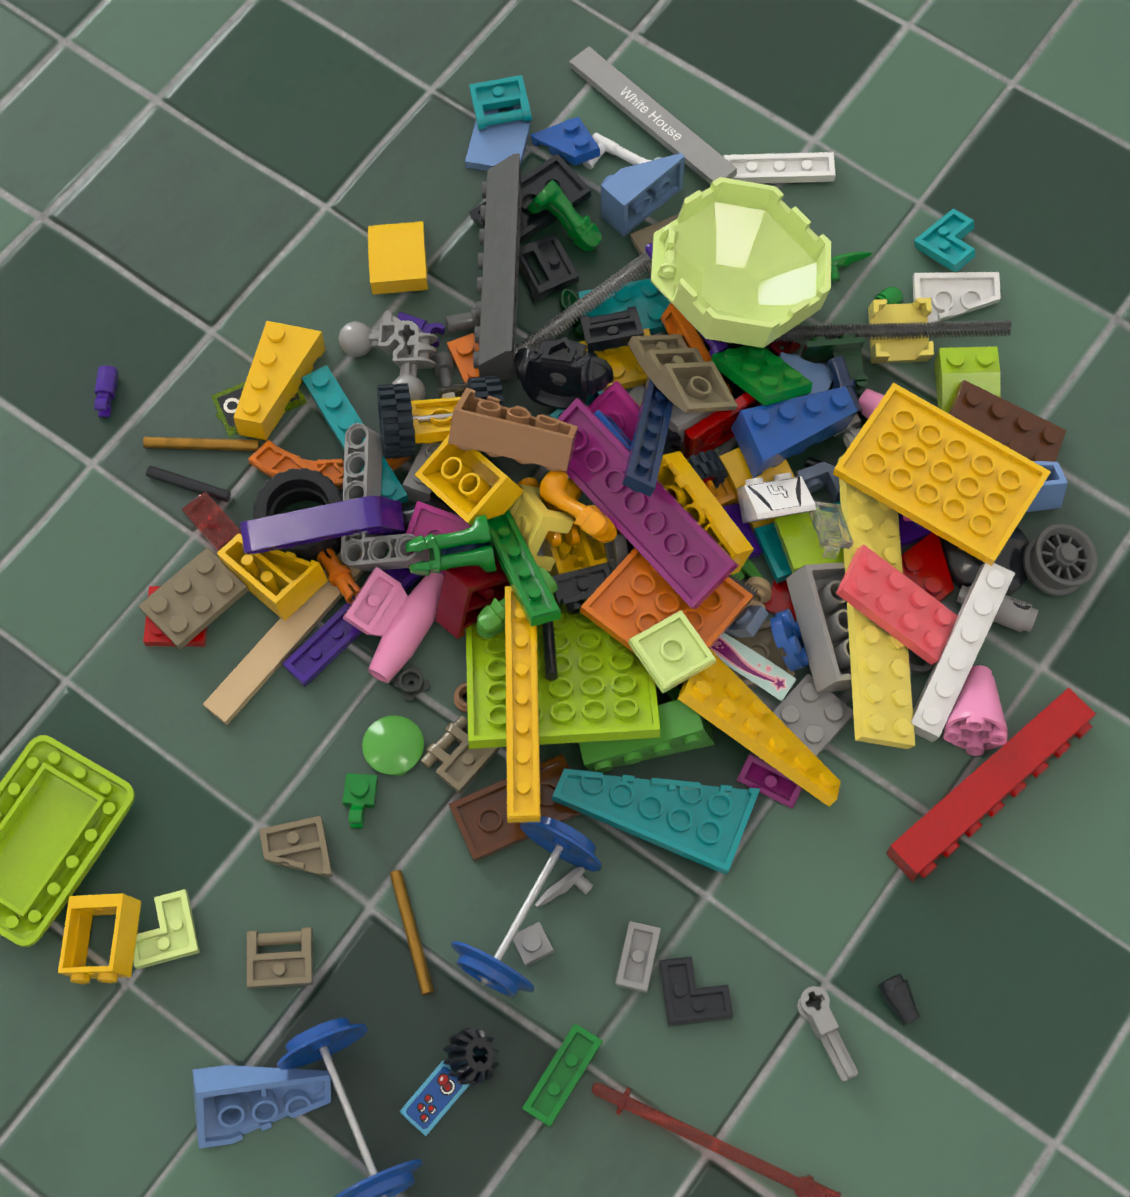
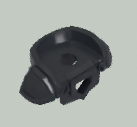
M567 337L544 340L538 350L521 348L516 353L514 359L517 378L521 381L528 397L540 405L564 410L576 398L586 404L589 394L594 395L595 392L603 390L609 383L613 382L612 367L606 360L598 358L595 352L588 353L585 344L570 340Z

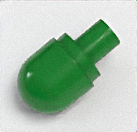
M890 286L879 292L874 300L887 299V304H902L903 293L899 288Z

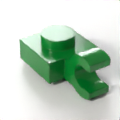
M346 773L342 803L344 807H350L348 817L350 828L363 829L365 808L375 809L378 786L377 775Z

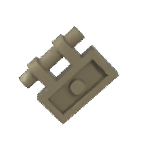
M460 716L455 723L450 722L444 729L446 733L436 744L431 743L426 749L427 754L420 760L428 769L436 761L440 762L442 765L437 769L436 775L459 794L500 750V747L469 749L468 734L464 732L468 726V720L463 716ZM454 741L459 742L460 745L451 755L445 752Z

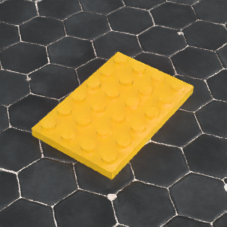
M893 383L844 453L832 474L992 566L1051 471Z

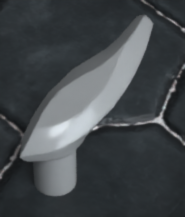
M584 867L573 869L553 884L536 902V907L539 908L552 901L558 895L566 893L573 885L584 894H587L594 885L582 875L585 872Z

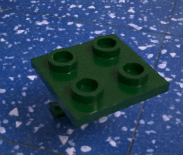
M845 334L840 336L839 339L827 340V337L819 336L806 341L800 356L803 360L812 363H825L832 358L845 356L851 380L854 379L856 382L854 389L857 398L868 389V377L864 375L861 354L865 337Z

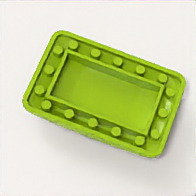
M46 735L37 736L28 743L0 782V935L21 947H30L36 944L69 901V896L74 894L135 799L134 789L127 781Z

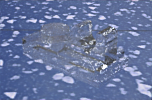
M814 501L816 510L809 511V515L819 539V547L825 548L823 558L836 559L840 548L849 549L853 545L840 504Z

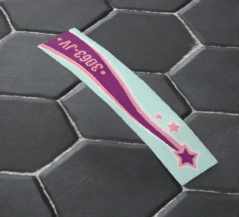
M725 633L710 648L728 667L780 701H783L797 680L768 659Z

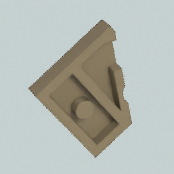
M321 816L259 829L263 856L267 863L325 877L333 876Z

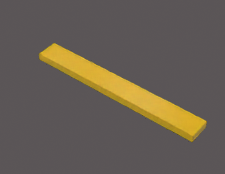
M505 586L508 823L541 822L537 625L530 626L512 587Z

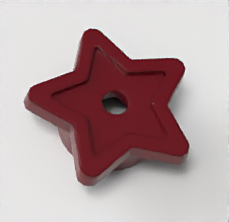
M778 339V342L774 340V342L767 346L770 352L779 357L781 352L786 354L794 353L800 349L801 344L794 342L793 339L792 342L790 339L788 342L787 339H785V342H783V339L781 342Z

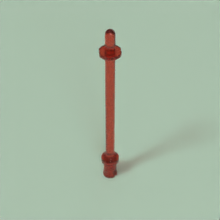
M599 1082L592 1085L591 1090L594 1095L618 1106L616 1115L620 1116L625 1109L793 1189L798 1197L841 1196L840 1192H836L814 1181V1177L809 1174L806 1177H797L631 1098V1088L628 1086L623 1094Z

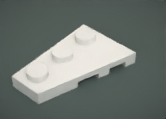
M999 272L914 273L912 277L913 301L917 298H931L932 312L928 316L929 323H938L999 303L1001 299Z

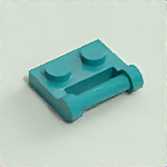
M522 75L469 84L478 131L487 129L486 126L519 120H523V122L532 121ZM520 105L521 108L484 116V111Z

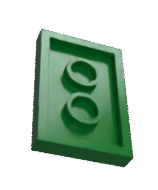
M746 345L712 354L711 361L715 363L718 371L764 406L811 393L813 383L765 347Z

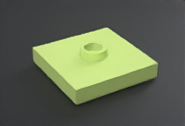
M682 610L630 638L628 642L662 693L714 665L716 662V658Z

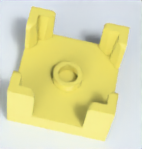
M917 298L910 304H887V299L873 300L868 307L869 325L870 323L872 325L874 323L876 325L877 323H893L895 325V323L906 324V322L908 324L909 322L912 324L913 322H918L919 324L920 322H925L927 324L928 316L932 312L931 298ZM887 336L885 340L883 337L881 340L880 337H878V340H876V337L874 340L871 337L870 340L871 364L928 362L934 355L933 341L929 342V336L927 339L926 336L924 339L923 336L920 339L919 336L917 339L916 336L913 339L912 336L910 339H908V336L906 339L905 336H903V339H901V336L899 339L898 336H896V339H894V336L892 339L889 336L888 340Z
M520 484L519 487L524 492L509 508V511L537 566L550 572L555 559L553 557L537 555L548 531L567 534L574 520L568 513L548 510L543 504L547 502L540 496V488Z

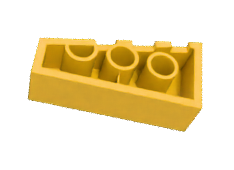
M266 321L233 417L239 435L267 441L285 413V407L291 398H294L295 394L298 393V387L302 383L301 377L311 373L313 364L325 352L322 331Z

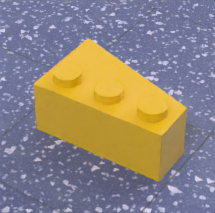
M239 533L217 552L219 559L247 586L248 590L284 621L328 582L319 562L314 560L309 562L298 558L292 552L287 551L284 553L274 550L257 554H244L242 535Z

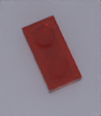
M203 492L182 508L185 516L217 552L238 533L241 534L238 527L206 492Z

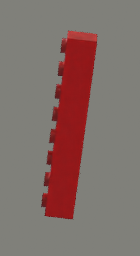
M1070 688L1066 689L892 843L886 853L887 856L912 882L918 876L925 879L937 868V865L934 863L942 855L946 859L950 857L960 847L957 842L964 835L971 838L983 826L980 821L984 817L989 815L993 818L1005 807L1002 801L1009 795L1013 798L1017 797L1028 786L1025 781L1031 775L1038 778L1049 767L1046 762L1050 758L1055 756L1059 759L1071 747L1068 743L1075 736L1079 740L1083 738L1093 728L1090 722L1096 713Z

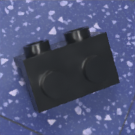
M608 562L552 576L558 586V590L553 594L561 613L568 612L570 615L581 613V606L611 574Z

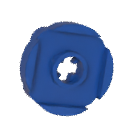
M786 609L772 614L773 618H770L772 634L777 648H783L784 652L788 655L782 658L786 666L791 671H796L809 665L798 621H794L791 611Z

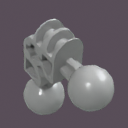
M391 311L383 313V323H380L379 330H371L365 323L357 321L347 323L340 330L338 336L339 345L345 354L358 358L365 356L373 347H380L387 355H393V362L400 368V376L392 384L408 383L411 401L425 399V386L421 379L417 377L418 369H429L436 366V363L429 358L437 354L436 348L430 346L437 341V336L424 333L412 321H401Z

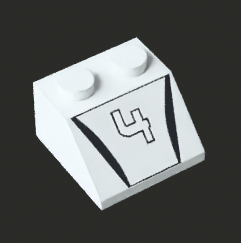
M791 472L774 475V481L763 482V477L745 480V486L737 488L743 523L816 510L815 502L802 476L792 478Z

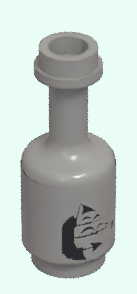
M962 585L956 600L961 606L971 586L966 587ZM1005 594L993 622L1021 633L1023 630L1031 632L1039 610L1032 608L1033 604Z

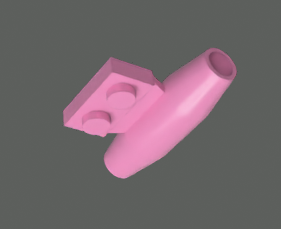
M376 567L342 619L366 635L381 636L368 672L376 679L389 683L414 655L435 621L444 579L443 574L430 573L407 595L400 582Z

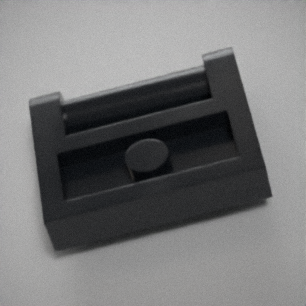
M555 233L520 247L519 268L531 289L530 295L535 302L542 301L548 295L579 282V275ZM535 257L547 282L540 284L527 260L528 258Z
M636 306L627 307V311L589 317L588 315L579 316L588 353L628 346L632 336H644Z

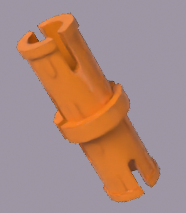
M327 548L326 552L329 556L327 557L325 552L322 551L318 554L317 561L329 575L328 579L332 586H337L346 602L352 604L354 601L352 596L356 598L361 589L352 578L350 568L342 564L332 548Z

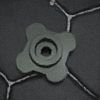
M416 666L409 667L400 676H396L393 681L395 688H399L402 691L404 700L409 702L415 700L416 695L428 691L430 687L429 681L423 679L420 669ZM409 682H414V685L409 686Z

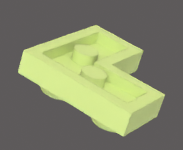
M186 889L154 897L160 928L137 934L133 960L134 967L137 970L200 953Z

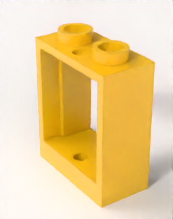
M123 893L69 896L58 973L71 977L70 982L77 984H89L90 979H97V981L103 983H117L118 978H131L141 901ZM116 915L109 966L85 967L93 916Z

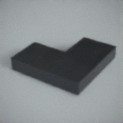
M692 956L659 961L668 1027L733 1019L729 986L696 988Z

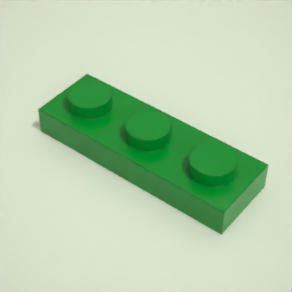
M574 1023L522 1110L551 1128L602 1045L603 1040Z

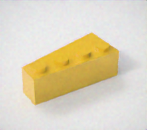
M678 451L662 455L657 480L739 565L730 575L738 573L754 548L683 454Z

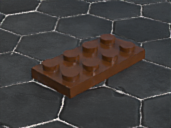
M966 380L959 383L948 414L1031 461L1056 462L1066 433L1065 429Z
M562 753L540 763L541 816L551 817L564 823L582 815V813L551 800L563 770L570 769ZM507 778L448 804L474 863L529 839L521 830L520 822L508 823Z

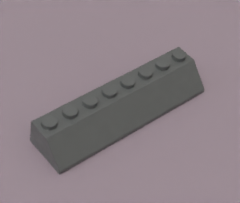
M514 153L487 170V181H482V198H486V205H481L480 210L481 222H485V229L480 228L479 243L480 246H484V253H478V269L483 270L482 277H477V294H482L481 301H476V319H480V326H475V344H479V351H474L473 367L474 369H479L480 377L499 376L500 380H515L514 359L516 355L522 178L520 154Z

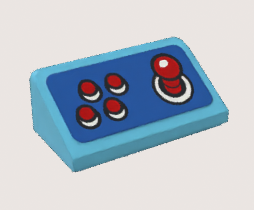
M444 1060L400 1110V1114L425 1136L430 1133L469 1087V1084H457V1077L448 1076L451 1068L450 1065L443 1064Z

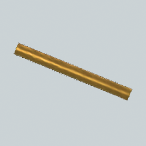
M144 436L143 447L257 451L260 448V440Z
M395 870L389 874L422 996L434 993V988L402 870Z

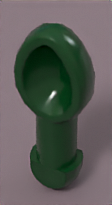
M569 288L563 289L559 297L562 311L568 309L577 300L579 301L578 295ZM577 317L578 321L575 319V323L571 321L572 332L576 338H584L580 319Z

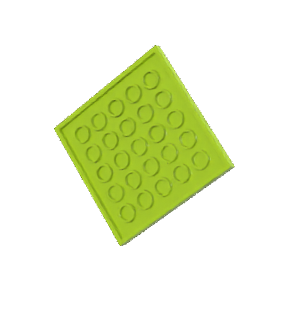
M568 612L561 613V619L553 621L558 678L549 681L545 677L542 625H537L539 745L660 738L656 685L636 654L582 613L573 615L568 614ZM477 622L466 628L469 749L507 747L505 628L496 636L490 639H483L477 633Z

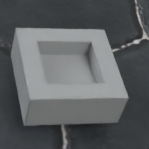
M540 922L517 932L512 940L525 967L554 953Z

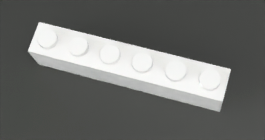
M984 563L979 568L957 615L940 659L935 663L913 709L911 724L914 725V734L930 742H934L940 737L1015 575L1014 572L995 563L992 566Z

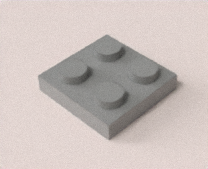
M809 674L801 680L773 711L816 757L854 717L853 710L833 693H817L813 677Z

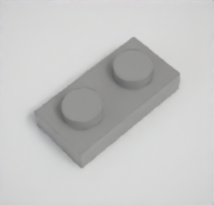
M629 921L615 986L647 993L661 928Z

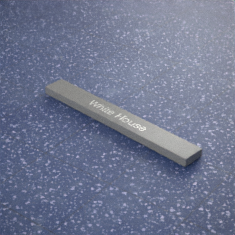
M587 47L569 61L572 70L674 155L682 153L685 156L684 163L710 185L719 177L732 179L737 175V168L591 47Z

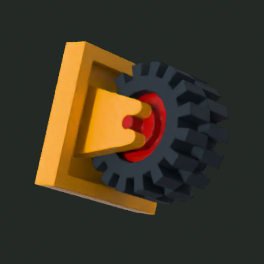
M711 449L706 452L702 451L698 455H691L687 459L721 506L736 503L737 496L727 480V471L715 451L712 452Z

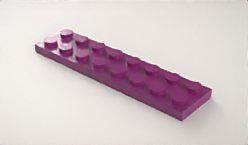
M576 398L557 418L560 421L578 426L572 459L567 471L564 472L602 513L611 520L616 528L692 609L696 610L739 565L658 480L655 490L650 497L634 492L629 487L622 485L630 451L582 400Z

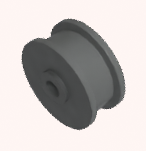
M1054 524L1047 527L1039 536L1028 543L1023 554V566L1029 580L1036 588L1053 596H1065L1073 593L1092 578L1098 564L1097 552L1091 539L1080 529L1068 524Z

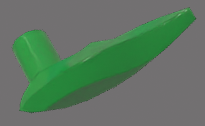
M849 252L832 257L831 283L840 281L838 268L848 267L852 263L861 261L871 256V252Z

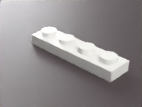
M834 152L724 155V158L737 168V175L732 178L735 180L758 184L834 182L835 180Z

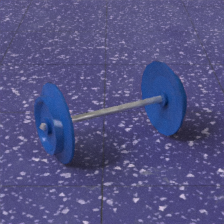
M541 816V822H520L521 830L536 844L550 852L551 856L494 957L459 941H452L451 943L452 948L459 955L456 962L459 968L481 982L482 986L486 985L510 997H515L519 990L525 992H534L535 990L534 985L528 979L501 962L558 858L594 872L600 871L602 868V863L594 855L596 846L593 842L574 828L551 817Z
M348 1018L327 1021L295 1036L286 1044L287 1054L280 1058L277 1066L280 1070H287L305 1066L321 1059L325 1062L370 1177L348 1187L335 1197H394L415 1184L413 1173L423 1165L421 1159L411 1160L378 1173L331 1057L332 1054L359 1040L368 1031L365 1024L351 1025Z

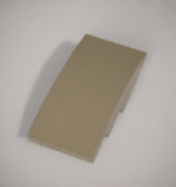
M681 334L631 337L628 346L642 369L654 385L685 413L735 410L737 408V404L713 361L704 362L698 349L688 348Z

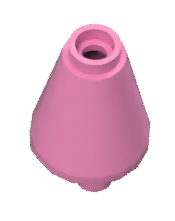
M976 665L972 666L947 719L943 738L953 745L966 749V753L969 755L980 756L984 754L985 750L994 749L1006 744L1008 729L992 671L986 666Z

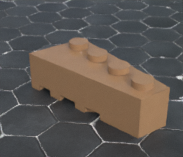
M465 389L453 410L449 444H454L462 450L475 449L483 451L492 457L504 456L512 458L521 464L533 463L541 465L550 471H567L572 459L578 426L543 414L535 418L531 416V413L526 408L518 405L507 408L500 405V399L488 396L487 400L475 396V390Z

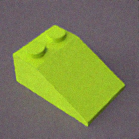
M997 346L939 348L934 363L939 409L947 413L949 412L958 385L963 380L1001 398L1000 365Z

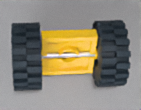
M499 376L468 378L467 388L475 390L476 397L487 400L488 396L500 399V405L504 406ZM408 383L377 385L379 428L383 441L382 452L384 459L413 457L416 443L432 444L444 441L450 434L453 410L461 397L411 401Z

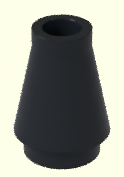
M901 973L878 985L881 991L879 993L880 997L897 1015L903 1025L920 1017L908 979L904 980Z

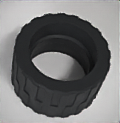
M293 468L276 474L273 478L268 479L264 486L259 489L253 505V518L258 519L278 515L287 506L299 501H314L326 505L343 500L339 489L328 476H324L316 470H309V468ZM341 537L279 549V551L284 553L289 551L296 554L298 558L309 562L311 560L318 562L317 556L320 552L324 551L327 557L329 556L326 552L327 548H332L335 553L339 552L341 549Z

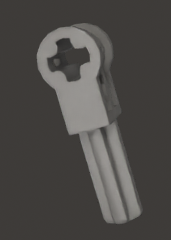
M808 987L803 991L798 1000V1012L802 1018L809 1022L817 1040H821L842 1082L848 1081L858 1075V1070L837 1030L839 1026L829 1008V995L821 987ZM809 997L813 1001L819 1000L820 1005L817 1011L813 1006L807 1007L806 1004L809 1001Z

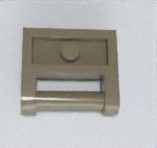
M303 927L301 931L260 934L258 931H247V988L261 989L313 985V928ZM301 944V951L258 954L259 946Z

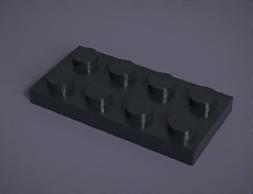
M558 154L521 177L520 244L557 220L548 210L532 214L526 209L552 179L561 187L573 207L591 197V189ZM486 201L470 211L471 219L481 229H485V222H481L480 210L481 205H486Z

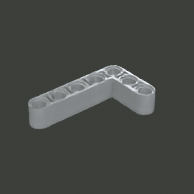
M362 423L352 424L345 434L343 501L360 498L362 494H364L363 497L381 496L382 437L379 433ZM358 533L341 537L342 560L361 571H373L376 567L381 570L409 568V564L417 563L421 560H430L428 549L414 552L412 555L411 552L406 553L405 543L416 538L412 534L377 536L368 533ZM389 548L387 556L384 557L386 550Z

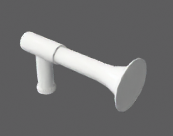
M594 133L592 136L600 147L601 156L606 151L632 165L652 161L630 152L599 133ZM601 156L583 162V165L592 170Z

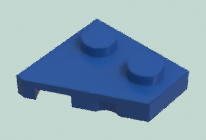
M579 117L566 120L531 134L534 146L538 147L542 144L549 148L551 154H558L574 165L601 156L600 147Z

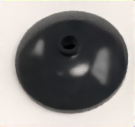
M1016 527L994 562L1015 573L1006 595L1016 592L1028 578L1023 566V554L1029 541L1018 527ZM945 540L943 552L952 582L959 589H961L962 585L966 587L971 586L979 568L984 562Z

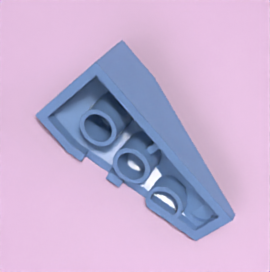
M233 1065L192 1070L199 1149L236 1143L243 1140L244 1134L259 1128L262 1131L272 1127L273 1122L287 1116L295 1118L331 1103V1077L328 1071L305 1069L280 1070L279 1068Z

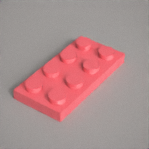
M863 544L857 548L836 592L838 596L927 663L933 665L939 661L957 615Z

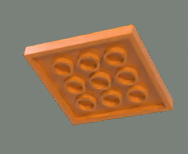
M634 548L580 608V612L634 653L628 644L630 638L682 610L710 649L752 601L753 595L730 577H727L696 610L692 609L643 555Z

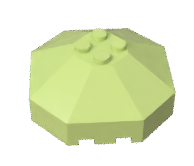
M719 177L711 183L710 188L703 192L698 190L686 197L678 219L656 231L653 235L651 282L705 339L764 348L819 311L831 289V241L824 234L818 237L809 228L811 221L796 206L790 209L782 201L784 194L776 186Z

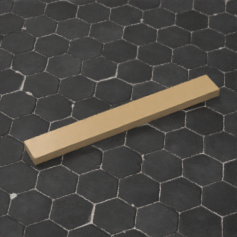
M341 552L337 555L342 564L350 568L352 578L356 582L365 571L346 564L342 560ZM324 569L323 571H324V573H325V575H326V577H327V579H328L329 575L327 574V572H326L325 569ZM328 579V582L286 621L280 618L203 703L204 708L228 725L343 597L337 586H332Z

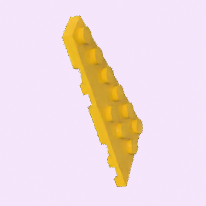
M709 649L716 658L715 664L684 681L678 700L830 807L837 800L841 781Z

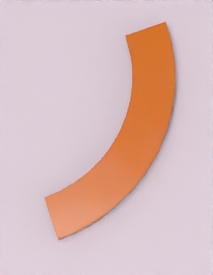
M270 440L266 441L248 458L252 466L271 478L280 472L288 471V469L309 468V470H316L321 472L322 475L328 476L338 489H343L344 460L342 458L331 460L318 459L317 461L306 460L285 451ZM411 457L386 459L392 471H394Z

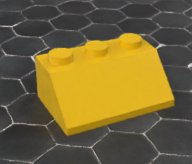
M449 435L414 474L469 525H473L475 518L480 515H486L488 520L505 514L524 492L523 489L478 450H462L454 444H449Z

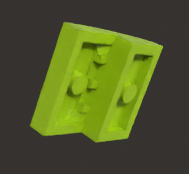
M808 512L775 518L774 526L792 574L804 565L844 562L843 545L830 513Z

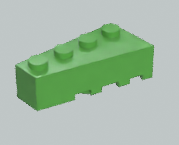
M677 699L658 705L660 738L579 742L584 765L590 771L605 773L611 771L613 767L631 765L648 759L715 745L709 721Z

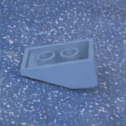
M682 153L621 168L614 175L607 176L601 184V217L624 237L683 188L685 156Z

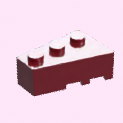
M494 555L496 572H484L479 566H464L445 570L435 621L457 639L465 635L464 629L477 622L479 613L486 605H491L494 598L498 601L505 598V586H511L496 555Z

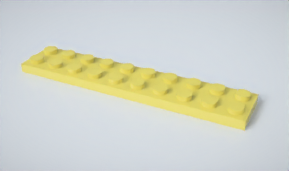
M839 478L845 573L857 548L864 544L903 574L898 512ZM847 602L855 741L910 749L915 746L914 725L911 724L913 707L908 648Z

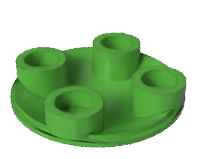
M386 716L375 721L366 731L362 743L363 754L368 764L376 771L387 775L403 776L420 760L424 750V738L419 727L410 719L402 716Z

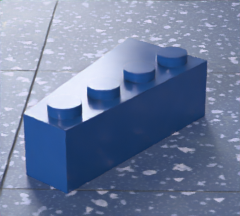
M844 386L784 400L767 406L761 405L741 410L731 429L752 477L756 478L770 467L774 468L782 464L785 459L804 452L811 445L819 444L845 430L855 416L857 409L847 387Z

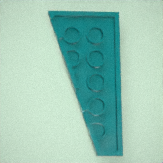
M564 769L551 800L727 875L760 789H737L729 785L717 787L701 785L700 782L651 778L649 780L635 778L632 775L620 777L603 775L602 772Z

